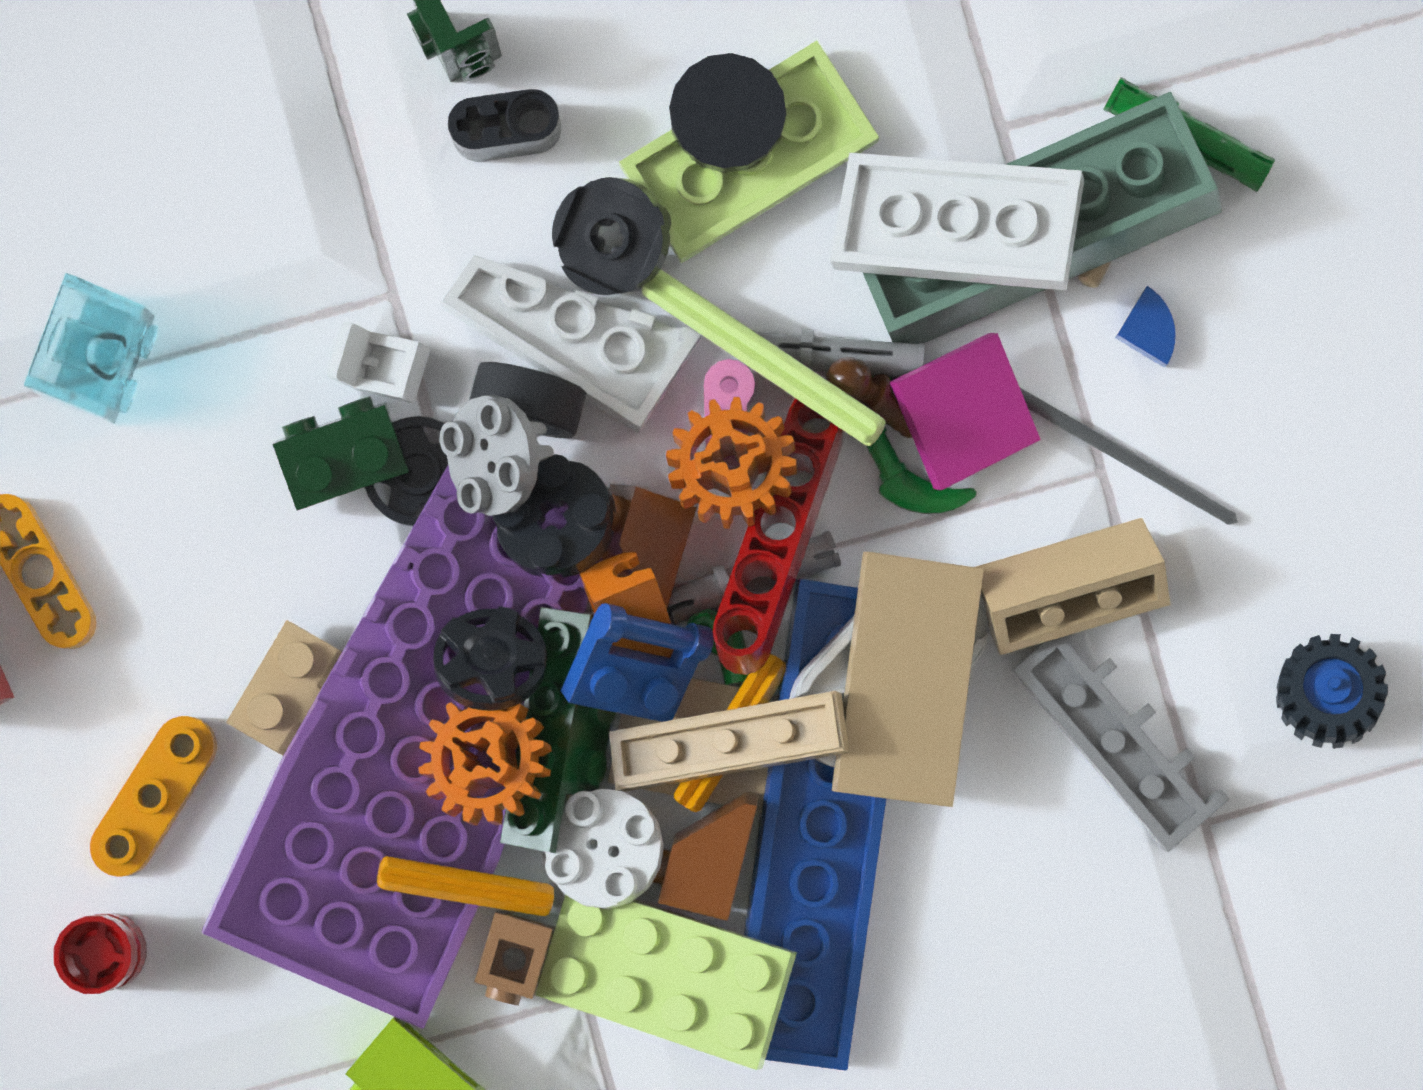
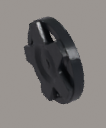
M422 416L406 417L392 422L409 467V472L380 482L391 488L388 506L379 497L374 484L365 487L369 499L384 516L396 523L411 527L414 526L418 517H413V515L422 504L427 503L448 466L447 455L442 451L440 443H430L423 427L440 432L445 423Z
M501 606L497 609H479L465 613L457 618L453 617L442 628L434 646V672L443 691L456 702L477 710L495 711L507 709L528 699L541 685L547 667L546 645L538 629L527 619L520 616L518 611ZM517 631L523 634L529 641L518 639L516 637ZM449 646L457 655L444 665V654ZM533 671L526 682L518 688L515 687V675L517 673ZM473 684H480L488 695L476 694L463 688Z

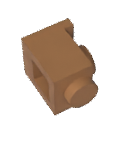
M500 910L496 911L474 981L475 983L487 986L484 996L519 1006L522 996L533 999L555 926ZM518 948L523 951L526 962L522 969L511 970L505 965L504 954L508 949Z

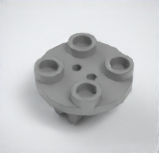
M485 395L470 399L456 413L454 420L446 422L440 431L439 442L442 451L447 455L450 477L457 489L458 503L465 512L470 514L482 513L488 516H496L515 512L528 500L537 480L538 462L546 460L554 454V450L550 445H540L537 441V437L546 433V426L540 422L529 421L526 414L511 399L498 395Z

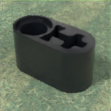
M526 89L463 99L452 108L447 123L448 131L457 152L465 159L474 162L546 152L558 142L562 129L556 102L549 94L538 89ZM530 110H540L550 117V121L543 131L531 134L524 132L518 127L521 116ZM506 114L511 137L503 138L499 115ZM480 119L484 126V129H482V139L471 140L468 133L471 128L470 121Z

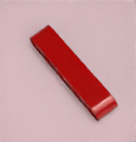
M796 398L789 407L784 422V430L779 437H793L795 451L788 456L796 459L797 471H805L813 477L804 485L791 486L789 497L774 494L773 499L776 513L770 515L760 507L754 511L755 525L747 527L713 625V637L719 660L727 670L735 674L747 675L754 673L762 668L770 657L843 444L844 431ZM812 419H824L830 423L826 430L819 433H810L802 428L805 423ZM771 466L768 467L765 478L767 477ZM778 523L788 524L794 528L790 536L781 540L771 539L765 535L768 528ZM761 576L769 577L776 582L773 589L763 594H753L746 589L751 580ZM742 630L750 631L757 636L754 644L744 649H734L726 643L732 634Z

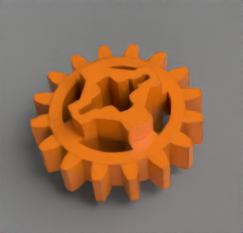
M733 397L730 410H721L720 405L715 399L709 400V415L703 418L699 413L691 410L687 413L691 429L687 431L675 428L672 432L674 442L681 449L666 451L668 466L676 469L668 474L671 488L683 489L679 495V500L684 509L693 507L697 503L699 504L698 516L699 520L703 523H706L714 513L721 515L724 529H730L733 518L736 515H742L747 525L753 526L755 525L754 511L761 507L766 513L773 515L776 513L773 495L789 497L791 494L790 483L782 476L797 474L796 459L788 456L795 451L793 437H779L784 430L783 419L780 416H776L765 422L764 404L760 402L755 404L750 412L743 411L740 397ZM735 429L746 430V431H749V432H751V433H753V434H755V435L748 436V435H746V434H744V433H742V432H739V431H737V430H735ZM711 435L712 437L705 450L696 453L700 444ZM734 455L736 461L740 463V467L729 470L728 465L724 462V458ZM768 466H771L765 480L756 489L752 490L758 475L767 472ZM715 488L731 497L719 496L708 490Z
M452 702L448 703L446 709L450 719L445 724L433 719L429 723L431 729L438 734L435 742H420L419 748L431 755V762L418 767L419 774L435 779V782L425 792L435 800L446 798L441 809L443 812L452 817H456L462 812L463 821L475 826L479 824L483 812L487 821L495 826L502 825V810L504 809L519 817L522 816L524 809L520 799L524 795L539 799L542 794L533 785L535 777H550L551 770L538 763L540 756H544L552 751L551 745L542 740L534 739L543 730L544 726L535 718L524 721L528 709L521 704L502 710L485 711L469 707L462 710ZM487 721L482 729L465 732L471 726ZM518 745H520L521 760L519 768L517 766L515 749L518 747ZM473 747L481 752L483 750L486 751L493 758L492 762L500 767V772L490 767L484 768L482 763L477 760L478 756L473 754L470 748ZM451 752L454 763V770L452 771V773L450 772ZM501 786L506 787L496 795L483 798L488 789Z

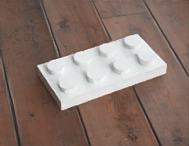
M849 153L830 263L834 270L1066 291L1084 186L1082 171Z

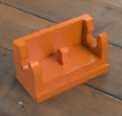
M626 552L594 564L579 574L594 614L601 604L608 603L623 607L628 615L671 624L656 577L651 568L635 571L626 577H617L620 572L632 569L640 564L637 553ZM624 638L612 643L614 646L668 658L671 657L674 650Z

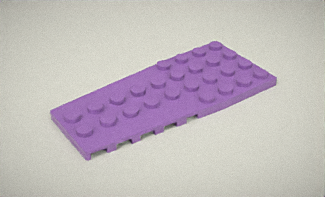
M449 465L446 467L279 762L201 930L204 935L422 1029L426 1025L479 906L383 890L377 886L379 864L383 857L388 856L493 874L505 845L500 843L506 809L502 810V825L495 826L489 823L483 812L479 824L475 826L463 821L462 812L456 817L443 812L441 809L446 798L435 800L425 792L435 782L434 778H427L419 774L418 767L431 762V755L419 748L420 742H435L438 735L429 726L430 721L433 719L445 724L450 719L446 709V705L450 702L462 710L467 709L466 706L449 697L436 679L433 663L435 643L447 622L453 617L457 618L471 611L497 609L499 606L518 611L520 616L527 619L537 628L541 607L584 614L589 600L579 574L564 578L560 574H542L543 577H539L522 570L502 548L497 537V525L493 517L482 513L470 514L460 507L457 500V489L450 477ZM562 506L558 509H551L545 515L546 520L543 523V530L550 525L555 526L558 530L564 527L567 521L563 514L568 507ZM600 558L596 563L603 561L602 558ZM517 631L516 637L518 639L529 641L523 634ZM449 646L444 654V665L457 655ZM530 671L520 672L515 675L516 688L527 681ZM473 684L463 688L476 694L488 695L480 684ZM487 721L477 723L465 730V732L482 729ZM473 747L470 748V751L478 756L477 760L482 763L484 768L490 767L500 772V767L492 762L493 758L486 751L483 750L481 752ZM451 752L450 772L452 773V771L454 770V763ZM501 786L488 789L483 798L496 795L506 787Z

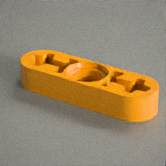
M0 494V510L5 507L14 513L21 511L22 517L15 524L22 538L30 541L36 535L39 540L37 544L20 548L10 558L8 550L19 548L10 533L1 530L0 566L46 642L63 649H77L84 646L90 641L96 630L97 621L94 610L33 506L15 495ZM36 555H44L53 565V577L42 588H30L22 577L23 566L29 558ZM64 585L68 589V594L57 596L59 602L66 611L71 613L79 611L81 618L74 623L77 633L73 637L62 631L55 633L53 626L58 624L60 617L53 604L45 603L41 609L37 604V600L50 598L57 594Z

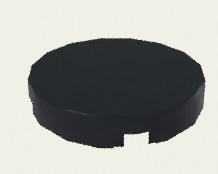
M726 53L707 56L688 67L674 86L669 105L672 134L682 150L701 167L726 173L747 170L759 163L761 159L767 157L770 151L772 152L781 139L786 120V107L783 90L771 71L753 58Z

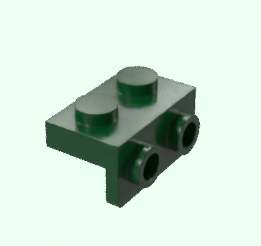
M412 0L415 9L406 13L416 40L427 61L438 56L450 82L460 77L464 81H471L487 74L495 67L493 61L500 58L502 54L496 31L490 18H485L456 32L441 0Z
M367 396L337 407L341 418L318 425L316 417L313 415L281 427L285 437L276 440L272 445L296 511L409 472V467L389 415L390 410L387 402L374 406L371 396Z

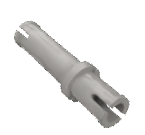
M802 330V335L756 332L814 372H827L832 363L844 357H854L862 360L869 367L872 376L884 374L887 377L899 378L924 365L925 343L912 344L872 341L868 339L815 336L814 330Z
M829 530L821 535L810 538L796 579L841 566L839 553H835L833 550L836 544ZM832 549V550L827 551V552H825V553H822V554H819V555L814 556L815 554H818V553L824 552V551H826V550ZM723 564L711 568L712 574L673 587L668 604L670 608L668 610L674 625L680 624L682 621L705 609L715 610L719 608L734 566L726 569ZM761 576L751 580L746 589L753 594H760L773 589L776 582L769 577ZM689 599H690V601H687V602H684V603H682V604L673 606V605H675V604H678V603H681V602H683V601H686V600H689Z

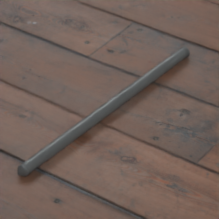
M1020 387L1029 410L1225 524L1238 523L1235 512Z

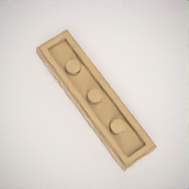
M838 691L609 732L615 790L624 792L850 753L842 693Z

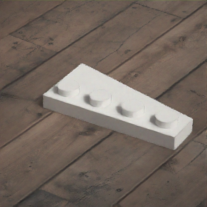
M477 255L472 256L441 301L442 309L536 369L568 380L583 388L587 393L585 400L639 433L702 336L693 329L684 326L682 329L654 320L655 316L635 309H631L630 312L598 301L599 297L576 290L574 293L546 283L544 278Z

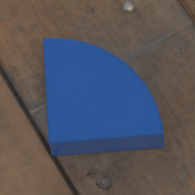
M1146 286L1116 334L1115 339L1165 368L1172 357L1175 347V324L1165 301L1152 288Z

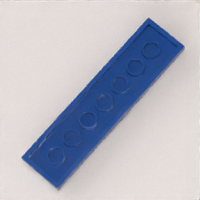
M796 579L784 657L786 669L780 684L778 701L790 698L792 687L800 672L855 615L857 587ZM816 759L768 767L744 935L797 952L765 1060L847 1071L887 799L832 791L835 767L823 764Z

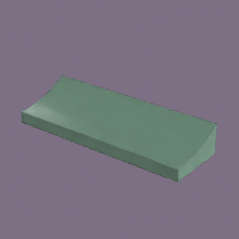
M1171 91L1005 164L1082 171L1084 186L1068 280L1222 213L1218 187ZM863 273L892 342L919 344L928 342L1046 290L1042 288Z

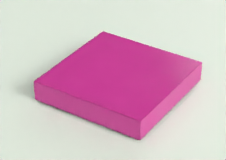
M987 333L890 382L929 479L936 490H944L1041 440L998 333Z

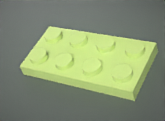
M817 40L769 69L783 90L786 120L779 143L772 152L770 151L767 157L761 159L756 165L747 170L726 173L701 167L678 145L672 134V129L619 161V166L627 179L633 180L650 190L660 205L664 206L671 217V227L669 230L670 247L681 264L846 163L849 153H862L878 143V134Z
M565 895L535 995L742 1066L760 1070L764 1066L797 952L638 900H633L631 903L611 909L584 906Z

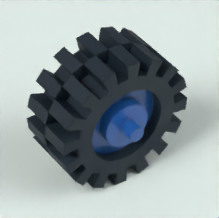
M1330 633L1329 639L1322 641L1320 635L1311 637L1307 645L1303 646L1300 643L1296 646L1290 658H1286L1276 686L1277 708L1282 710L1281 719L1287 727L1291 724L1295 728L1293 735L1301 741L1307 736L1313 739L1312 746L1322 748L1324 743H1332V749L1343 748L1347 741L1351 740L1352 744H1355L1362 740L1364 734L1367 731L1370 733L1377 724L1388 695V684L1384 683L1386 671L1383 664L1377 666L1375 663L1376 653L1371 648L1366 652L1359 648L1361 641L1351 637L1349 643L1340 641L1341 634Z

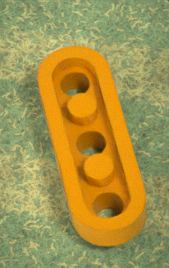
M179 716L168 720L161 726L91 837V858L102 872L116 877L130 876L141 871L149 863L216 756L217 739L214 731L206 722L195 717ZM183 734L189 735L194 743L192 752L186 757L179 756L174 749L175 740ZM153 784L161 791V801L157 806L150 808L144 804L142 793L147 786ZM118 835L125 837L129 843V851L123 858L115 857L110 851V843Z

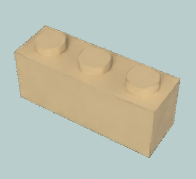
M1142 517L976 566V568L984 569L981 595L986 608L987 627L999 655L1171 605L1165 561Z

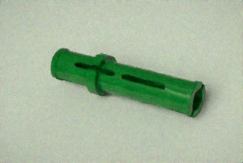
M1121 76L1103 110L1116 116L1157 96L1144 91ZM1180 109L1206 164L1232 177L1257 193L1268 176L1275 159L1258 150H1254L1236 138Z

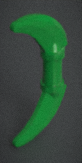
M886 427L874 444L866 446L880 472L878 476L882 484L878 488L879 494L899 508L921 514H940L953 511L967 504L977 495L974 488L936 490L933 488L932 483L909 471L905 462L900 461L886 435Z

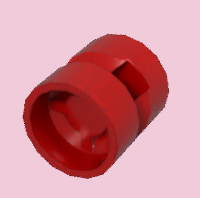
M118 913L88 915L70 922L59 933L53 948V964L59 978L70 989L82 994H102L131 983L142 971L147 958V943L141 929L130 918Z

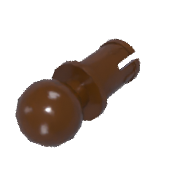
M854 357L840 358L831 364L826 375L827 381L880 415L886 424L900 433L901 436L907 439L912 438L890 385L891 380L884 374L872 377L869 367L862 360Z

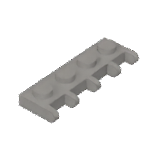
M1077 633L1044 642L1011 671L1165 852H1169L1220 809L1230 798L1221 789L1203 802L1179 772L1195 758L1193 754L1186 748L1169 762L1140 728L1142 724L1156 713L1153 707L1147 703L1130 716L1101 682L1118 667L1111 658L1105 660L1092 671L1067 642V639L1072 638Z

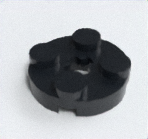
M619 177L596 179L584 186H578L568 193L559 205L552 225L553 247H558L559 257L564 264L561 268L565 275L581 289L605 296L639 291L643 285L651 281L658 274L666 260L670 246L669 230L671 227V217L667 209L660 205L655 195L643 185L633 180ZM616 221L621 226L620 233L623 235V242L621 246H614L609 253L603 249L605 239L598 235L601 226H612Z
M554 454L538 463L537 480L528 500L515 512L492 517L497 525V537L502 548L522 570L539 577H543L542 574H560L564 578L584 572L605 554L614 535L611 526L614 520L613 511L616 513V507L612 493L596 472L580 462L569 461L563 455ZM562 506L568 507L563 514L567 521L564 527L558 530L555 526L550 525L543 530V523L546 520L545 515L551 509H558Z

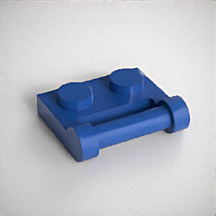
M608 603L601 604L593 616L561 692L569 703L660 722L673 720L699 661H704L711 653L714 641L713 632L708 626L689 623L687 626L681 627L628 615L621 606ZM624 638L674 650L671 657L668 658L614 646L612 643Z

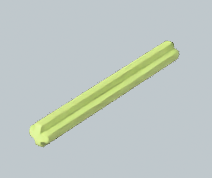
M660 270L651 281L642 286V294L864 445L871 446L883 432L886 422L880 415L663 270Z

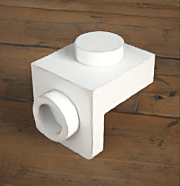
M344 321L330 351V364L327 376L356 391L414 404L431 348L418 341L371 332L355 323Z

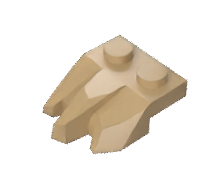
M286 620L226 723L283 756L342 651L293 622Z

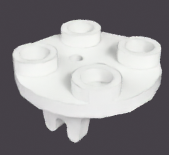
M597 789L591 792L581 791L575 793L568 799L563 809L556 853L545 852L547 858L545 863L546 872L565 895L584 906L611 909L631 903L649 889L661 868L664 843L659 822L646 804L624 791ZM593 840H597V848L591 850L590 843ZM618 847L619 855L613 858L611 851Z

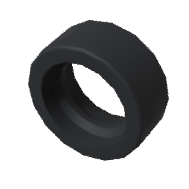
M481 362L476 372L469 400L485 395H498L511 399L526 414L529 421L540 422L546 426L547 431L542 436L571 439L577 433L587 393L580 386L545 372L507 363Z

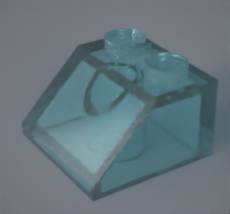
M65 273L24 386L49 402L115 425L119 412L126 414L135 398L137 381L133 380L132 377L139 358L147 359L154 347L158 327L152 324L155 315L139 303L80 277Z

